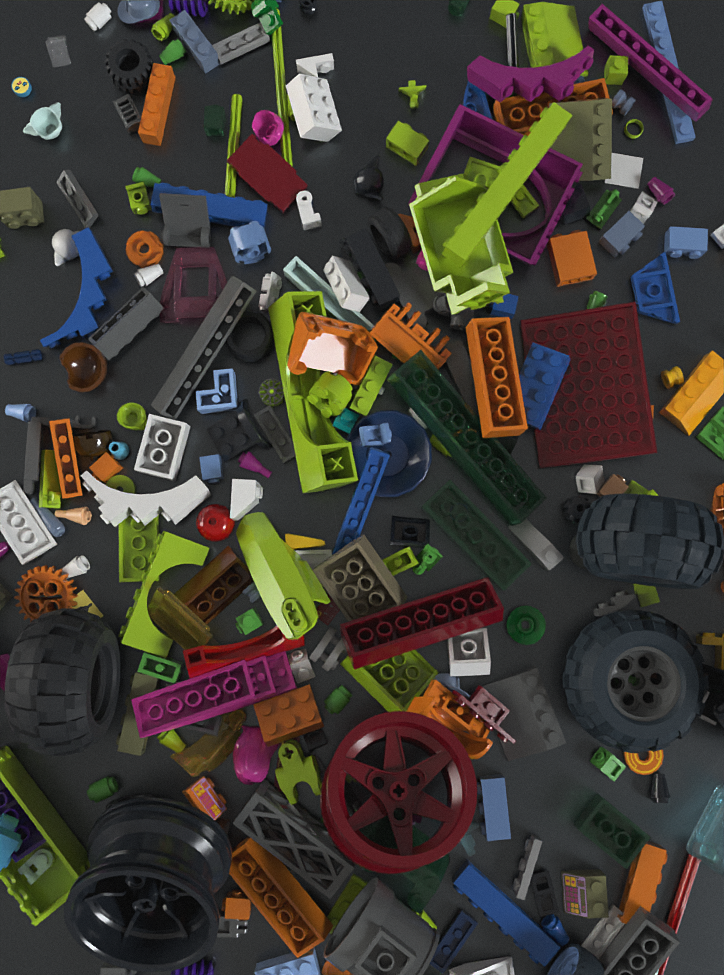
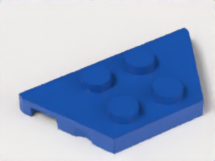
M663 252L630 277L639 314L678 324L680 318L666 252Z

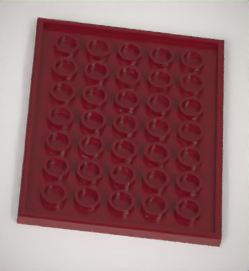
M636 301L520 320L525 359L533 342L570 357V363L541 430L535 429L540 469L657 453Z

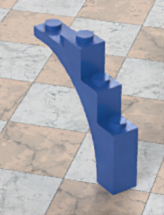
M89 227L72 235L82 266V284L78 301L64 325L57 332L40 340L43 347L53 349L61 345L60 341L66 338L71 340L77 337L78 332L82 337L89 338L100 328L91 308H94V310L101 308L105 305L104 302L107 301V298L97 279H100V281L107 279L111 276L110 273L113 272V269Z

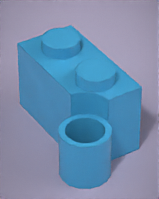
M3 813L0 817V871L2 868L8 867L12 859L11 854L13 851H18L23 841L20 839L21 835L14 832L19 819Z

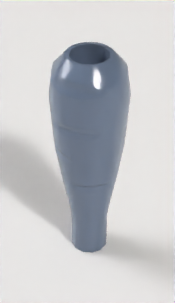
M37 497L32 498L30 502L35 507L48 531L54 537L64 534L65 527L63 523L48 508H39Z

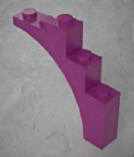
M587 46L578 54L564 61L535 68L505 66L492 62L480 55L467 66V78L469 82L500 103L506 97H509L513 91L529 102L540 96L543 91L561 102L573 92L574 81L579 78L580 74L592 66L594 49Z

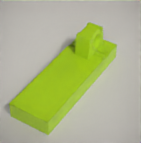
M42 450L39 508L59 509L61 489L54 450Z

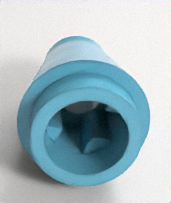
M117 441L110 443L109 450L113 458L122 460L128 456L129 446L125 442Z

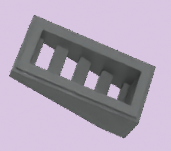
M130 94L112 101L128 133L131 134L139 130L141 116ZM129 101V103L119 107L120 104ZM130 106L132 107V108H130V109H128V110L122 112V110H124V109H126V108H128V107H130ZM134 112V114L124 117L125 115ZM137 117V119L127 123V121Z

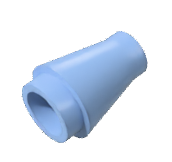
M8 404L5 408V413L8 416L29 422L32 417H36V408L31 404Z

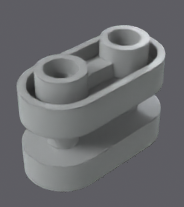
M330 626L309 657L313 662H316L318 658L324 661L322 668L327 672L330 669L334 671L340 662L337 658L341 652L343 654L347 652L342 638L339 639L334 636L337 630ZM331 642L335 645V648L330 655H327L323 651L328 643Z

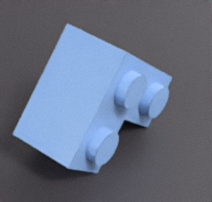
M233 368L213 370L215 389L196 391L197 410L200 414L237 410L236 375Z

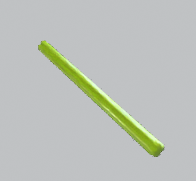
M280 26L272 33L278 116L284 123V131L280 139L282 158L293 166Z

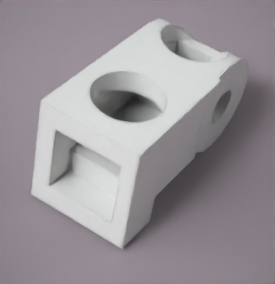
M300 191L296 196V201L304 231L322 226L320 214H314L311 193Z

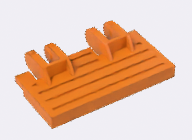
M408 302L396 315L400 307L394 303L369 333L427 383L452 354L447 348L440 354L438 353L449 341V337L447 335L444 336L433 347L430 344L440 334L441 330L436 328L429 335L418 323L410 329L421 312L418 310L414 312L405 323L402 318L411 309L412 305Z

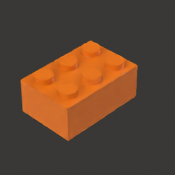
M310 684L253 704L264 742L268 747L324 727Z

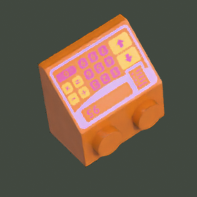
M202 776L182 792L193 807L216 820L227 809L225 806L227 802L220 793L217 795L213 790L215 785L211 779Z

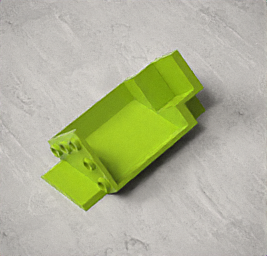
M463 173L415 185L417 198L409 206L435 292L446 293L451 314L460 313L469 307L470 310L486 307V304L490 302L503 303L502 296L510 293L505 277L514 272L498 219L461 268L442 255L445 249L442 245L448 236H454L456 233L454 232L455 227L460 221L464 222L466 220L465 214L471 206L475 208L478 204L475 201L481 192H487V186L467 180L466 174Z

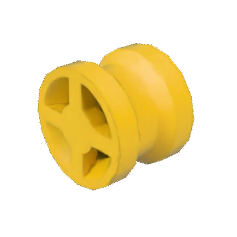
M678 366L672 367L669 371L664 370L661 372L662 382L667 389L673 388L675 384L681 385L684 383L683 373Z

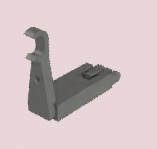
M76 416L75 420H70L71 429L91 430L96 426V419L93 416L90 425L79 424L80 418ZM32 417L31 422H28L23 490L29 495L35 492V482H40L41 451L44 446L45 428H50L49 421L58 420L56 418Z

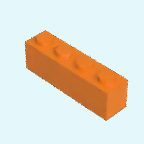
M153 63L138 130L143 143L161 146L176 78L172 66Z
M70 418L50 420L49 424L62 499L82 496Z
M638 838L619 910L623 912V915L618 914L617 916L622 923L627 924L640 906L650 912L652 904L656 902V888L661 883L662 866L667 861V850L661 845Z

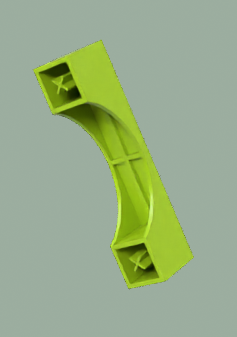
M322 291L286 292L270 305L268 310L302 493L338 489L358 481L351 442L345 440L332 426L330 419L324 417L321 411L307 399L310 389L320 378V370L307 367L304 374L296 375L290 372L287 366L296 320L300 312L327 317Z

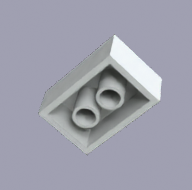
M298 74L286 85L300 138L328 142L342 131L327 79Z
M149 414L134 470L139 473L176 482L190 426L184 422Z

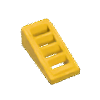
M289 533L285 534L286 544L292 549L326 546L325 541L321 539Z

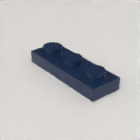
M460 909L440 938L430 965L444 974L477 926V920Z

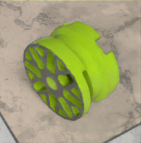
M270 378L261 383L258 392L261 401L271 407L281 405L285 399L281 381Z

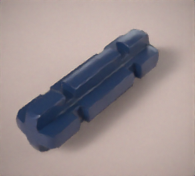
M39 349L31 350V352L28 350L15 352L14 354L9 353L3 357L5 364L11 365L16 362L17 364L30 362L32 359L35 361L41 360L42 352Z

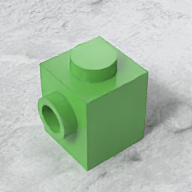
M255 608L236 618L237 623H235L239 632H244L245 635L264 625Z

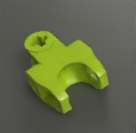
M296 740L286 741L279 748L278 755L282 767L276 768L275 774L280 789L287 797L289 803L293 805L299 801L296 789L298 782H307L311 786L313 793L317 796L321 793L322 781L319 774L320 768L314 755L305 757L299 742ZM287 749L293 750L294 753H287Z

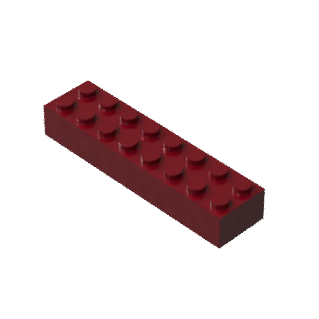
M486 577L340 624L341 637L355 670L503 621L504 607L489 578Z

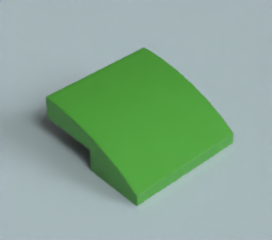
M723 406L696 436L722 460H724Z

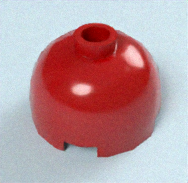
M210 504L198 513L196 526L203 538L212 542H220L227 539L233 532L235 521L230 519V510L226 506Z

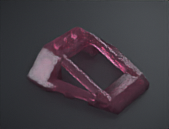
M214 247L176 249L161 295L160 304L164 309L160 313V323L179 322V318L206 317L218 299L216 297V270L222 291L228 283ZM209 266L208 296L181 297L182 268ZM173 281H174L173 298L170 299L171 290H172Z

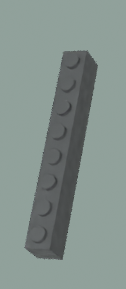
M233 275L231 276L151 404L160 414L172 420L177 419L255 295V289Z

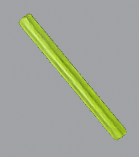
M240 94L232 95L227 159L239 148L242 96ZM227 163L225 195L235 198L237 171Z

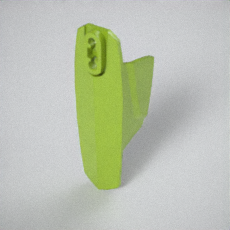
M256 512L244 515L237 528L236 535L250 574L266 608L287 639H299L312 629L317 622L318 614L313 601L328 604L330 599L307 561L303 560L297 552L280 538L265 513Z

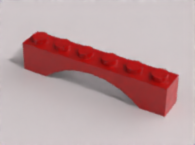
M276 626L264 634L246 641L221 646L202 645L184 650L183 655L189 678L200 676L242 660L247 662L264 655L267 657L305 646L304 635L299 639H287L279 627Z

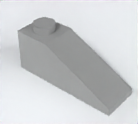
M523 515L507 527L545 571H550L564 558L553 544Z

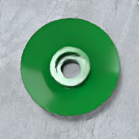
M532 606L517 607L508 616L507 631L510 637L517 643L523 645L534 644L545 633L546 622L544 616L538 609ZM527 621L528 627L524 629L522 622Z

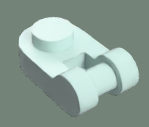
M43 847L17 871L21 875L24 874L28 878L27 882L32 885L53 864L55 853L52 849ZM32 864L38 869L35 873L30 868Z

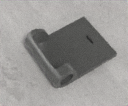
M160 193L159 197L165 224L164 230L160 232V240L164 242V245L210 248L211 228L206 196Z

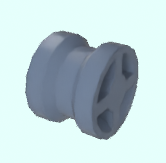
M255 582L243 590V594L250 598L251 604L261 598Z

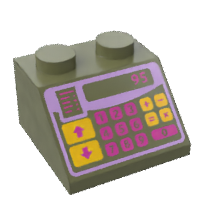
M601 869L561 871L564 913L588 919L609 918L606 875Z

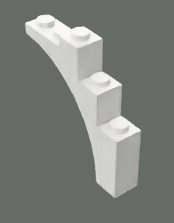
M88 471L80 475L84 479L82 484L89 492L93 490L97 494L94 498L101 505L98 507L102 512L100 517L106 524L111 522L114 527L129 515L137 523L141 521L146 526L160 513L168 522L172 520L176 525L211 496L209 489L197 476L171 490L155 494H132L106 486L96 480Z

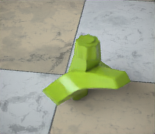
M412 80L408 81L409 87H400L398 91L410 97V108L416 109L419 104L417 102L418 94L425 90L427 86H416V81Z

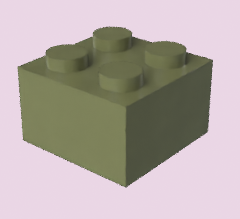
M31 187L0 191V220L11 229H16L23 225L37 226L38 223H44L42 201Z

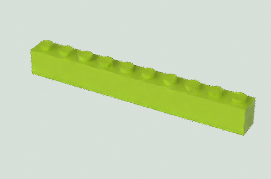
M555 102L552 103L550 108H544L539 116L541 120L539 122L535 121L529 129L531 132L529 136H523L518 144L520 148L518 150L514 149L508 157L510 160L508 164H502L497 172L499 176L496 179L493 177L487 185V192H481L475 201L478 204L475 208L472 206L465 214L466 220L464 222L460 221L454 229V232H456L454 236H448L442 245L445 247L442 255L460 268L464 265L567 126L573 116Z

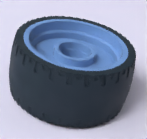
M571 943L564 947L553 959L546 975H604V967L601 961L590 951L579 944Z

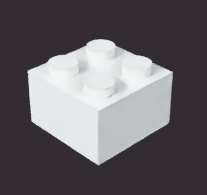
M479 628L447 639L450 676L490 675L491 659L487 628Z

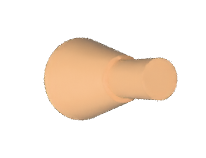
M87 506L55 511L56 517L67 518L84 526L90 522L92 516Z

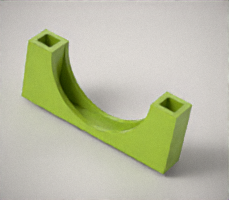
M163 530V533H159L155 541L157 548L149 556V568L143 571L140 579L143 583L141 588H137L133 596L135 603L133 608L129 607L125 617L128 619L125 626L122 625L118 637H121L120 642L122 644L166 658L173 639L157 629L150 620L147 610L149 589L154 580L170 567L180 564L203 566L209 547Z

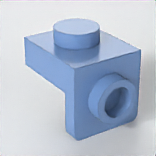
M388 423L359 428L362 447L380 446L391 442L392 433Z

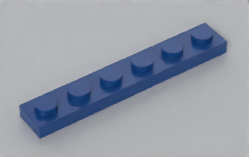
M370 447L333 547L332 555L360 536L390 457L388 452Z

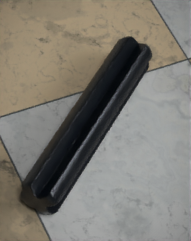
M510 13L506 15L508 66L519 68L516 13Z

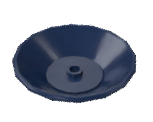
M379 410L364 416L352 428L347 437V441L351 442L358 480L370 447L391 453L375 494L378 497H398L412 491L426 477L432 462L431 443L425 429L412 416L397 410ZM383 423L389 424L392 433L391 442L380 446L362 447L360 427L381 425Z

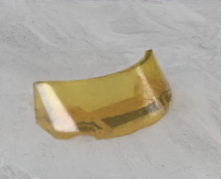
M242 709L221 715L223 718L217 737L204 734L195 744L181 752L172 754L170 757L192 777L199 776L205 770L209 772L214 770L233 752L234 745L242 734L240 730L242 724L246 722V714Z

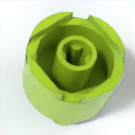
M329 371L321 375L307 396L308 401L314 404L326 418L340 415L354 396L351 393L353 390L351 384L339 374L336 376L332 375V372Z

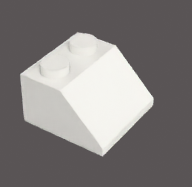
M232 479L230 519L239 521L259 503V498L262 499L263 487L256 480Z

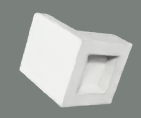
M584 464L575 476L578 492L597 494L604 483L601 465Z

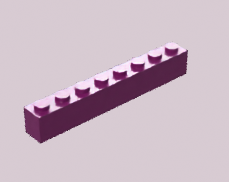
M601 4L589 17L588 29L619 56H628V64L691 119L697 122L710 109L713 99L605 5Z

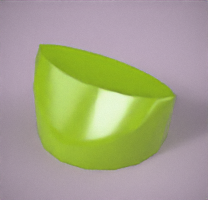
M137 403L122 405L117 413L118 423L130 430H145L148 419L144 408Z

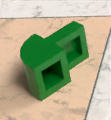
M254 0L251 4L252 14L254 17L259 18L266 34L271 35L283 25L276 10L279 8L276 0Z

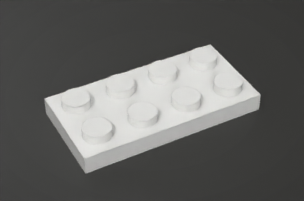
M14 480L0 489V531L21 564L25 565L56 546L57 543L18 482Z

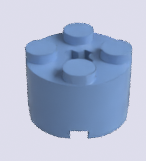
M252 221L248 225L235 226L230 229L231 234L228 240L237 263H240L239 261H244V264L256 263L265 258L264 254L268 252L269 255L271 252L265 229L259 225L258 221Z

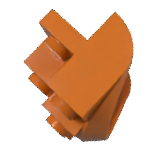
M431 680L423 697H414L406 712L422 714L441 723L462 743L470 759L481 758L493 744L487 738L490 730L482 724L484 720L481 717L476 719L469 713L470 708L467 706L463 708L455 701L456 696L437 680Z

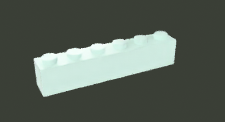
M297 256L283 269L285 277L299 290L322 291L326 314L331 318L361 325L368 331L374 327L360 312L341 308L332 287Z

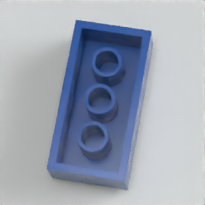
M534 342L519 373L527 426L541 430L570 363V357Z

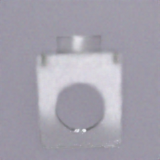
M65 35L50 37L45 41L54 68L71 64L64 41Z

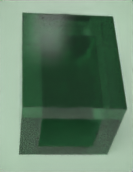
M219 105L205 106L203 128L206 136L225 137L226 114L224 107Z

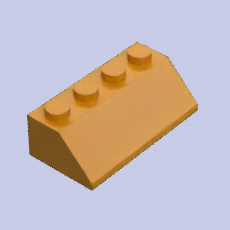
M713 350L706 354L684 380V383L679 386L658 412L687 436H690L724 393V359Z

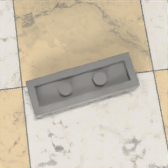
M260 22L212 46L218 54L220 64H223L270 42V37L266 34Z
M531 834L530 839L526 840L524 847L526 853L519 862V876L514 879L512 886L516 897L525 900L542 844L541 838L534 834Z

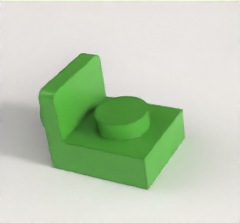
M600 747L590 760L594 766L614 782L626 768L619 759L603 747Z

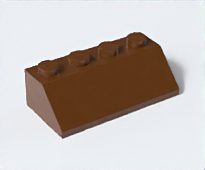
M228 545L170 598L177 610L201 630L243 593V590L251 585L254 580L247 564Z

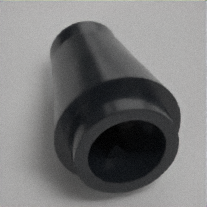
M653 774L650 796L653 803H669L671 796L665 774Z

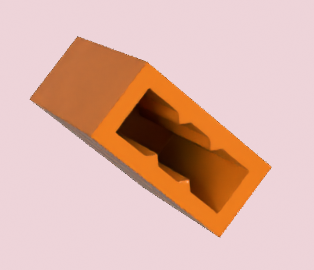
M575 230L568 235H553L549 239L547 249L557 287L594 279L597 271L587 231L580 232V230Z

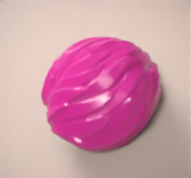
M261 110L254 115L252 129L259 141L264 145L272 146L281 139L284 123L274 112Z

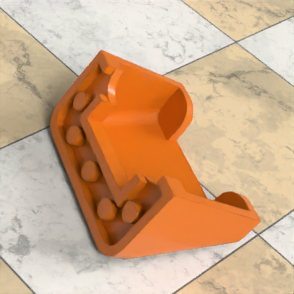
M300 312L296 320L287 366L290 372L296 375L304 374L307 367L338 373L350 384L360 385L378 346L369 331L361 325Z

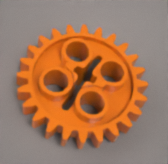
M48 565L34 567V570L30 569L27 571L28 574L21 576L23 580L17 582L21 587L15 589L19 595L15 596L14 599L20 602L15 606H21L22 609L19 611V614H26L24 620L30 618L31 622L34 619H38L44 613L55 611L54 602L58 605V609H73L71 606L78 604L76 601H73L74 598L78 597L77 594H73L77 587H71L70 585L74 580H67L68 573L61 575L62 569H58L55 572V566L49 568ZM35 583L38 585V591L34 587ZM53 583L56 584L57 591L53 589ZM43 594H44V596L61 595L62 598H60V597H52V598H50V599H48V597L31 598L30 596L38 597V596H41V595H43ZM35 603L39 605V610L35 607Z

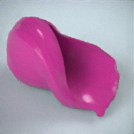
M243 725V733L237 739L233 748V763L238 780L243 784L253 785L254 783L262 782L267 776L271 757L277 750L279 743L268 747L264 742L259 726L250 727Z

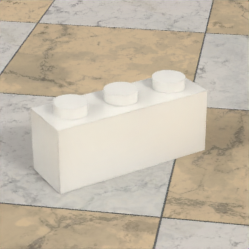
M332 255L323 271L341 308L360 312L370 297L351 261Z

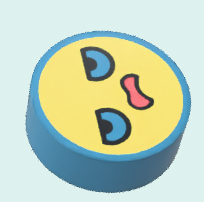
M17 77L11 84L12 90L18 97H26L32 91V86L25 77Z

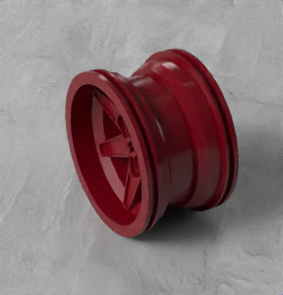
M406 711L386 712L375 715L358 724L345 736L338 746L323 777L320 793L321 814L326 830L334 844L355 864L378 873L398 874L409 872L440 859L456 847L464 837L475 813L477 781L467 751L449 729L422 714ZM385 741L383 770L353 760L367 747ZM401 741L422 749L430 758L407 769ZM440 771L446 784L447 806L421 791ZM346 774L350 775L372 794L351 817L347 811L344 798ZM409 776L416 778L417 786H411L408 783ZM374 779L381 781V789L373 787L372 781ZM394 810H400L403 813L401 821L394 818ZM412 814L441 821L439 828L432 837L423 844L412 848ZM387 816L397 849L383 847L364 836L359 829Z

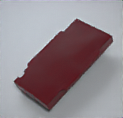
M251 134L227 159V163L239 173V176L267 202L272 203L282 214L296 200L297 194L308 187L296 174V170L268 144L264 145L261 141L259 142L254 134Z

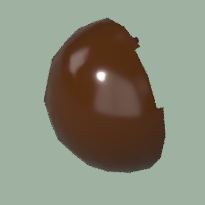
M84 342L73 343L66 347L60 355L61 364L68 372L67 382L70 389L78 392L91 391L101 385L105 379L107 362L103 353L95 346Z

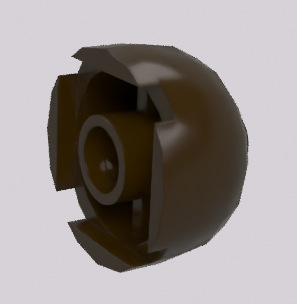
M99 430L98 432H85L73 435L76 451L83 457H90L91 461L98 460L105 452L108 453L110 451L109 445L112 443L111 430Z

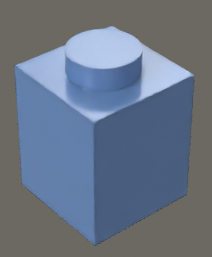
M216 454L199 457L202 480L208 482V484L220 483L219 480L224 479L221 456Z

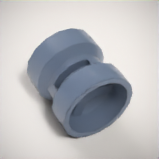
M620 89L612 100V108H620V114L625 116L636 100L633 97L627 98L626 92Z

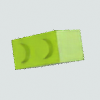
M398 121L386 138V147L417 166L429 147V140L423 133L414 131L407 123Z

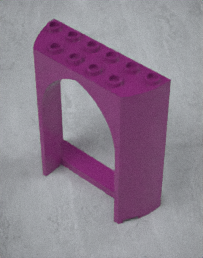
M459 104L419 183L432 180L452 139L502 163L507 162L508 164L510 161L508 159L509 155L514 149L518 150L520 148L518 144L524 135ZM551 148L547 151L528 177L541 195L545 210V220L526 231L502 233L508 256L530 267L531 265L536 266L574 191V188H572L573 183H578L583 173L580 171L582 163ZM416 190L414 191L410 201L408 202V206L410 203L416 200Z

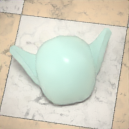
M57 102L50 107H42L36 110L31 116L30 123L23 129V132L34 136L39 135L46 140L56 138L62 130V123L60 121L61 104Z

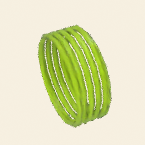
M637 119L629 120L624 127L625 135L631 139L638 138L643 132L642 122ZM629 123L638 124L641 128L640 134H630L627 131V125Z

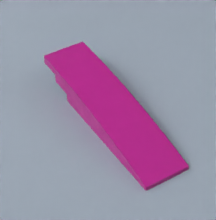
M284 651L269 657L264 655L247 662L242 660L131 699L139 737L144 738L262 702L295 690L297 686L289 665L287 653Z

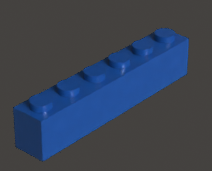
M168 183L154 184L151 200L152 212L162 213L160 193L206 196L211 223L241 227L248 225L252 221H258L259 225L265 228L267 204L263 201H249L239 196L233 198L223 193L212 194L201 189L195 191L185 186L174 187Z
M466 860L452 876L454 889L461 895L465 893L469 897L468 901L475 908L479 906L484 911L483 915L490 922L494 920L499 924V930L506 936L508 934L514 938L513 942L521 950L525 948L529 952L528 956L536 964L540 962L545 967L559 951V944L469 860Z

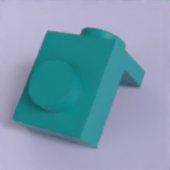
M345 408L340 415H337L332 426L350 434L360 415Z

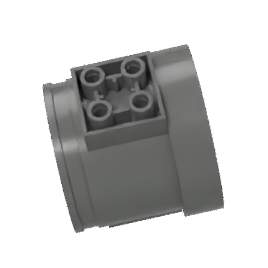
M376 877L365 885L341 917L327 942L323 957L341 972L347 970L352 975H423L436 951L440 933L395 898V892Z

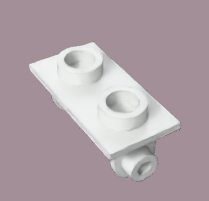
M271 272V274L267 273L263 277L261 291L267 292V294H260L258 307H260L262 312H267L268 307L279 298L282 278L274 272Z

